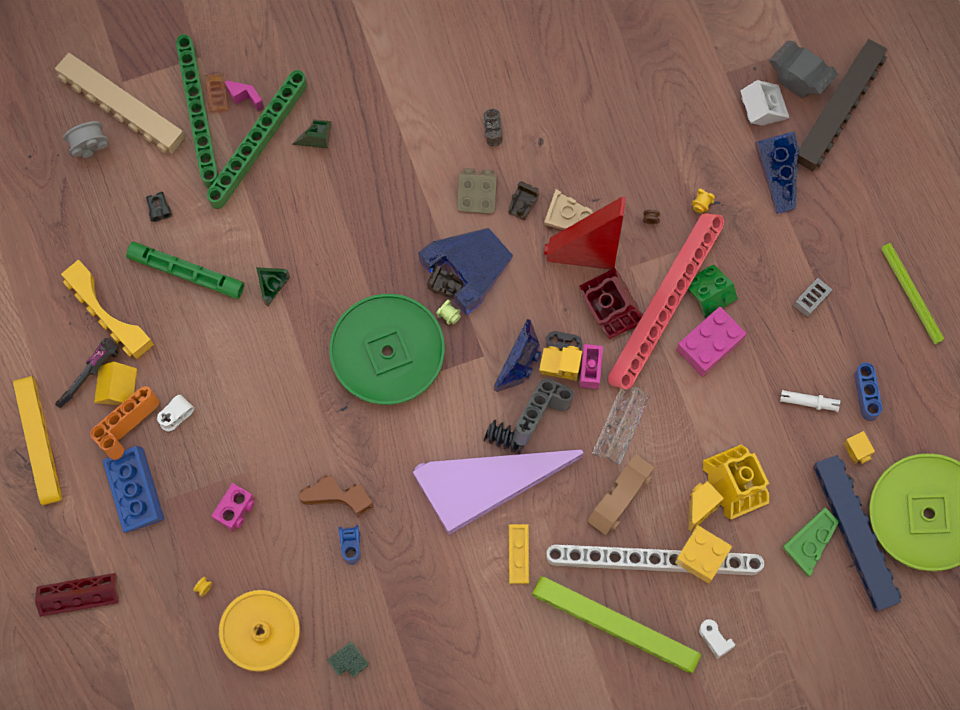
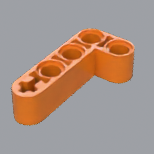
M141 387L91 430V438L110 459H119L124 454V447L119 440L159 406V398L150 387Z

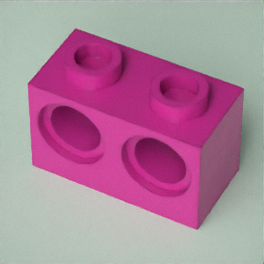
M232 483L211 517L234 532L236 528L239 529L243 524L245 513L253 508L255 498L251 493ZM239 496H244V497H245V500H244L243 503H241V504H236V503H235V500H236L237 497H239ZM230 512L234 513V518L232 520H225L226 514Z

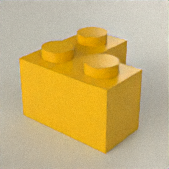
M549 346L548 349L544 348L539 374L577 381L582 351L575 346L563 347L562 351L552 346Z

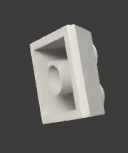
M757 80L740 90L742 102L748 113L747 117L752 124L762 126L789 118L779 85Z

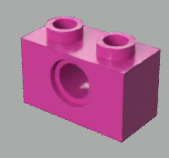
M584 344L580 376L581 388L599 389L603 346Z

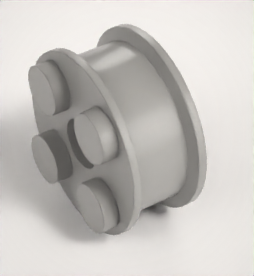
M97 121L87 122L67 131L63 139L70 146L69 154L73 157L83 156V158H89L94 155L93 152L106 148L108 146V138L101 131L102 123Z

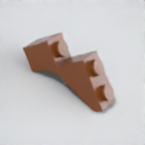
M327 475L322 476L315 485L304 487L300 494H298L300 501L304 505L341 503L351 508L357 517L374 507L361 484L357 486L356 484L351 485L346 489V493L343 494L332 475L328 477Z

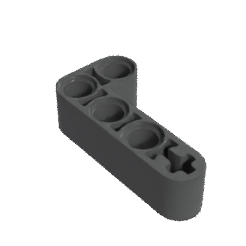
M542 379L516 424L513 435L515 443L526 445L530 442L549 406L559 411H567L573 400V390L552 379Z

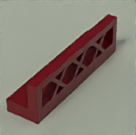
M116 573L37 586L35 604L39 616L119 603L116 589ZM111 581L110 584L101 585L104 582ZM44 592H50L47 595H42Z

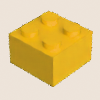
M697 525L675 563L710 584L732 546Z

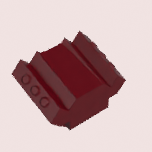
M616 268L579 285L584 301L597 324L601 326L609 339L638 325L643 314Z

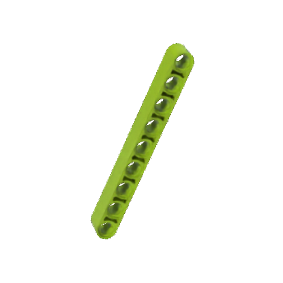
M540 576L532 592V595L537 599L688 673H694L701 658V654L548 578Z

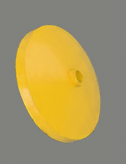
M266 590L250 591L237 597L224 611L219 625L220 643L228 658L239 667L255 672L272 670L285 663L295 651L300 637V623L292 605L282 596ZM263 629L265 633L259 636L258 631Z

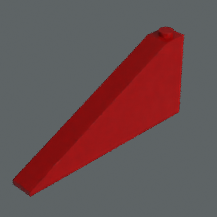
M626 197L618 198L550 237L549 244H545L544 248L547 262L609 270L615 268Z

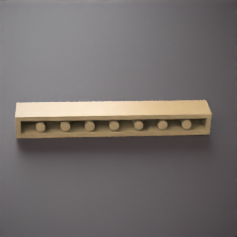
M68 52L56 66L55 70L60 81L65 84L68 82L77 93H84L90 102H97L106 113L110 111L119 122L123 123L124 121L133 132H140L145 140L150 143L152 141L156 143V146L165 153L167 151L172 155L186 139L181 129Z

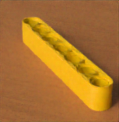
M33 375L14 380V390L40 503L44 506L61 501V490L36 381Z

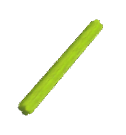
M891 243L885 244L881 250L933 343H941L944 337Z

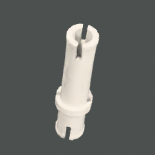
M785 390L781 392L780 402L815 407L816 410L839 411L840 406L834 405H840V400L824 398L823 395L813 396Z

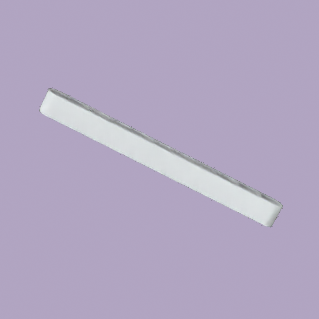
M552 545L546 553L547 562L553 566L689 572L681 566L672 565L669 562L670 557L678 558L681 553L678 550ZM557 551L561 557L558 560H554L550 557V553ZM577 552L581 558L574 561L570 558V554ZM592 553H597L600 556V560L594 562L589 556ZM728 553L716 574L757 575L764 567V560L757 554ZM617 554L620 557V561L614 563L610 560L609 556ZM637 555L640 562L634 564L629 560V557ZM657 556L660 563L652 564L649 561V557ZM732 559L736 560L739 563V567L732 568L729 565V561ZM749 561H756L759 568L752 569L749 566Z

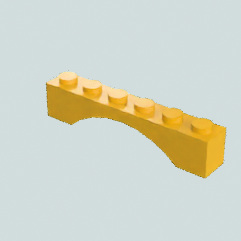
M77 260L61 273L65 279L62 281L69 290L74 289L76 292L74 296L81 304L85 302L88 305L86 309L93 317L97 315L100 318L99 324L105 330L109 328L112 332L110 336L117 344L121 342L124 345L122 349L129 357L133 355L137 360L154 345L139 326L120 322L101 308L96 297L95 279L80 260Z

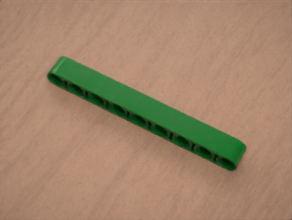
M182 34L176 39L177 53L199 172L204 186L210 188L219 174L195 47L191 37ZM191 76L195 77L192 80H188V78ZM201 109L200 112L194 113L195 110ZM201 125L204 126L202 129H197ZM208 142L205 146H200L201 143ZM205 159H211L208 163H203ZM210 175L214 176L211 180L206 179Z
M294 70L289 74L209 188L207 198L213 208L220 209L225 206L306 90L307 81L304 72L301 70ZM296 80H302L300 83H295ZM286 94H292L290 97H284ZM277 108H281V109H282V110L279 111V112H275V111H274V110L277 109ZM268 122L272 123L270 126H264ZM256 137H261L259 141H254ZM245 152H251V154L248 156L244 155ZM236 166H241L239 170H233ZM225 181H231L229 185H223ZM214 196H221L218 200H212Z

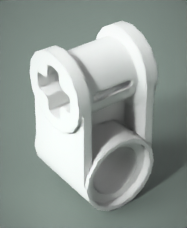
M182 395L175 396L158 414L157 420L161 428L167 432L175 430L177 426L193 413L194 406Z

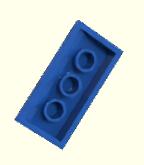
M134 446L127 449L116 460L110 458L102 460L123 533L138 530L164 520L142 447Z

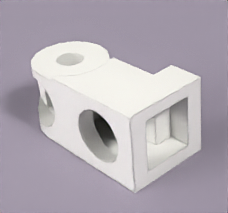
M705 620L701 624L699 633L717 659L735 647L731 638L725 641L718 631V625L715 621Z

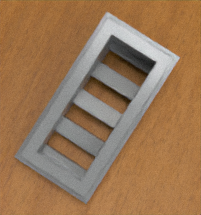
M817 278L796 300L793 306L806 317H809L830 294L832 289ZM818 284L821 288H823L825 290V293L821 292L818 288H816V285ZM814 290V291H815L816 293H818L821 297H820V298L817 297V296H816L814 293H812L811 291ZM810 295L816 302L814 303L807 296ZM803 300L807 301L810 305H812L811 308L807 304H805Z

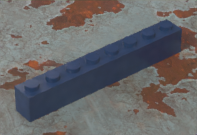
M836 455L816 462L813 469L833 516L839 522L838 528L874 612L877 613L901 603L900 599L902 598L900 590L893 584L892 580L894 578L891 570L886 568L884 553L877 547L875 533L870 531L868 526L870 524L869 519L860 508L862 506L861 500L858 495L855 496L854 485L851 478L847 477L845 473L846 466L844 461Z

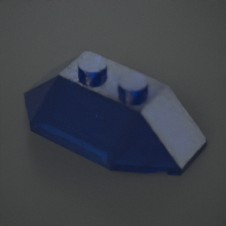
M526 320L494 384V391L499 392L523 384L526 378H530L533 372L531 366L533 362H538L541 355L539 351L540 344L531 320Z

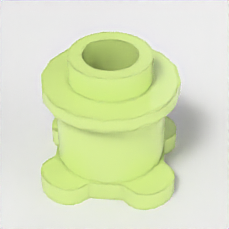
M447 300L436 312L437 317L444 318L448 325L457 323L461 317L459 315L460 310L452 307L450 300Z

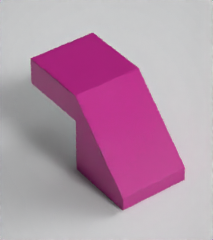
M232 81L224 82L228 93L236 104L249 97L257 111L264 108L262 100L253 86Z

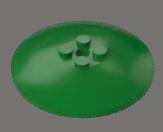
M378 294L358 301L343 313L333 329L329 352L336 377L352 395L372 404L396 405L418 397L433 384L443 365L445 343L438 321L424 305L403 295ZM384 348H392L393 353L390 356L383 355L382 351Z

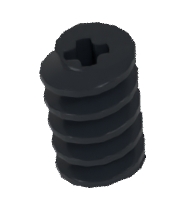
M495 419L489 425L483 441H486L489 437V444H493L496 440L497 447L504 443L503 448L507 450L511 446V452H515L518 448V455H521L524 445H519L513 440L515 430L511 432V425L504 429V423L501 422L499 426H496Z

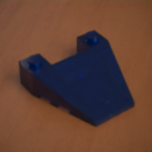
M490 228L433 241L418 252L419 261L430 274L433 273L434 266H442L447 262L464 281L466 286L454 294V301L466 316L482 304L485 296L492 289L495 281L513 257L511 252Z

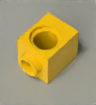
M864 431L846 439L843 443L854 464L858 462L864 464L872 459L871 456L875 452Z

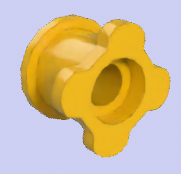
M699 188L697 190V197L691 202L694 211L702 214L708 212V206L713 204L715 196Z

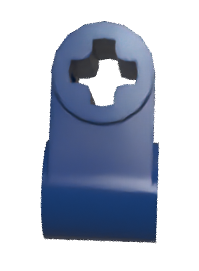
M359 525L344 529L339 527L343 559L347 564L354 565L361 558ZM350 550L356 551V555L352 558L346 557L347 552Z

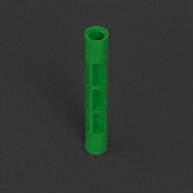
M132 241L127 249L126 258L174 275L237 300L243 293L245 286L243 281L214 272L200 265H195L135 241Z

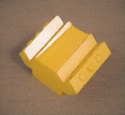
M738 445L703 460V471L708 473V482L724 498L721 506L724 507V516L731 520L769 504V492L766 488L769 485L768 479L756 454H750L748 448Z

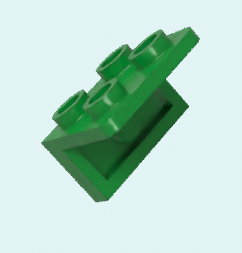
M711 265L697 273L687 289L698 300L701 312L706 318L719 307L724 308L738 300L734 283L715 265Z

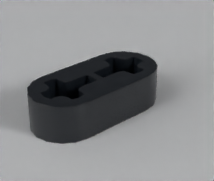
M553 331L547 335L546 344L548 347H557L559 351H562L563 347L571 346L565 342L571 343L572 340H576V344H579V346L576 345L575 347L581 350L582 340L574 334ZM556 336L557 340L563 341V343L556 342V345H553L549 339H553Z

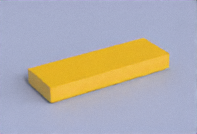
M509 524V584H529V524Z

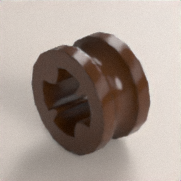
M644 211V223L653 225L660 222L658 218L660 217L659 211Z

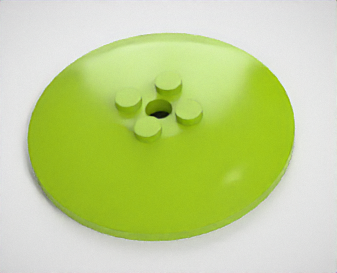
M917 454L894 463L877 481L870 499V522L878 542L895 560L908 567L922 571H944L960 565L959 461L938 454ZM931 509L934 512V518L927 519L923 514L924 510Z

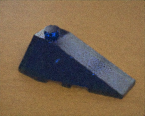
M795 132L755 142L759 161L776 213L796 209L799 147Z

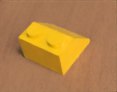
M708 481L705 484L699 483L690 494L692 496L689 501L688 530L690 532L719 508L724 499Z

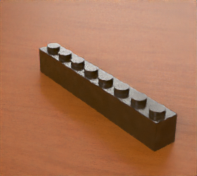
M868 38L798 150L794 159L796 163L812 172L816 166L820 168L825 160V157H823L824 153H829L834 145L832 140L834 137L838 138L843 131V128H841L842 124H847L852 116L850 111L852 108L856 110L861 101L859 99L860 95H865L870 85H868V82L870 80L874 81L879 72L876 69L879 65L882 67L888 57L885 56L887 48Z

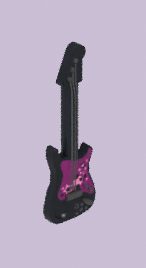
M109 338L102 340L92 357L86 361L88 366L62 397L56 401L55 405L61 408L72 399L89 375H95L108 357H116L118 355L116 350L118 345Z

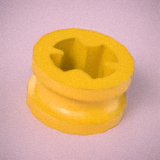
M203 577L195 585L193 591L199 592V595L203 597L210 590L213 583L211 581L207 582V578Z

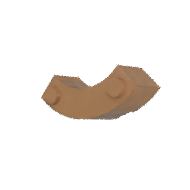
M635 454L627 463L609 493L604 496L593 510L587 522L605 535L610 530L615 531L621 523L619 518L643 485L647 486L654 477L651 473L655 467Z

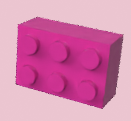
M719 307L681 340L676 350L703 377L742 343L747 333Z

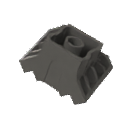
M787 40L769 59V62L777 72V82L802 99L809 94L820 95L838 75L834 67L827 66L824 60L806 48L798 47L795 41Z

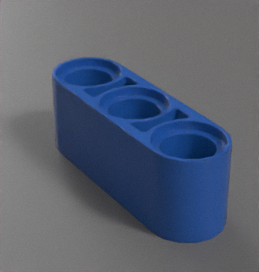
M864 362L856 369L854 379L862 417L867 421H873L882 412V403L875 368L872 364ZM860 370L867 371L869 376H863ZM864 389H870L872 391V395H867L864 392ZM868 407H873L876 413H870Z

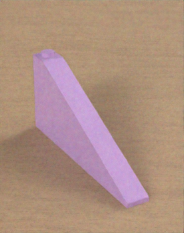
M582 450L434 461L417 465L414 468L413 476L446 532L450 535L583 458L584 453Z

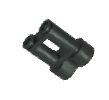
M158 192L157 195L146 197L151 222H158L161 219H167L172 216L171 208L167 205L164 192ZM156 200L159 201L160 207H156Z

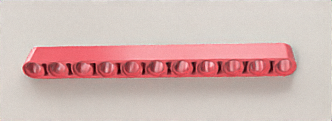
M704 213L698 219L609 373L608 382L611 386L629 389L634 384L724 226V219L721 215Z

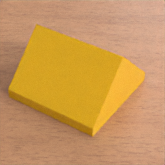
M117 362L101 365L98 370L94 403L121 405L135 393L138 369Z

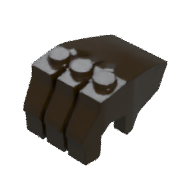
M521 181L517 184L518 187L515 194L512 195L509 214L525 220L537 202L539 189Z
M434 266L433 273H431L430 279L426 283L428 289L439 295L456 300L464 284L463 281L456 277L453 272L444 271L441 269V266Z

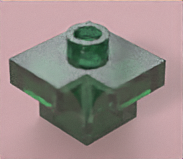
M351 641L327 659L339 676L348 670L352 677H355L369 665Z

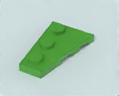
M826 507L818 512L782 546L784 551L808 577L811 576L817 561H819L822 555V551L839 523Z

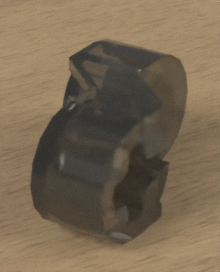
M488 109L483 115L486 142L490 146H498L503 141L500 112L497 109Z

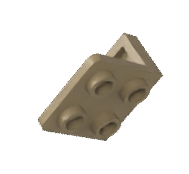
M464 168V170H461L459 173L457 209L466 212L493 213L495 210L498 173H494V170L483 169L482 172L475 171L474 168Z

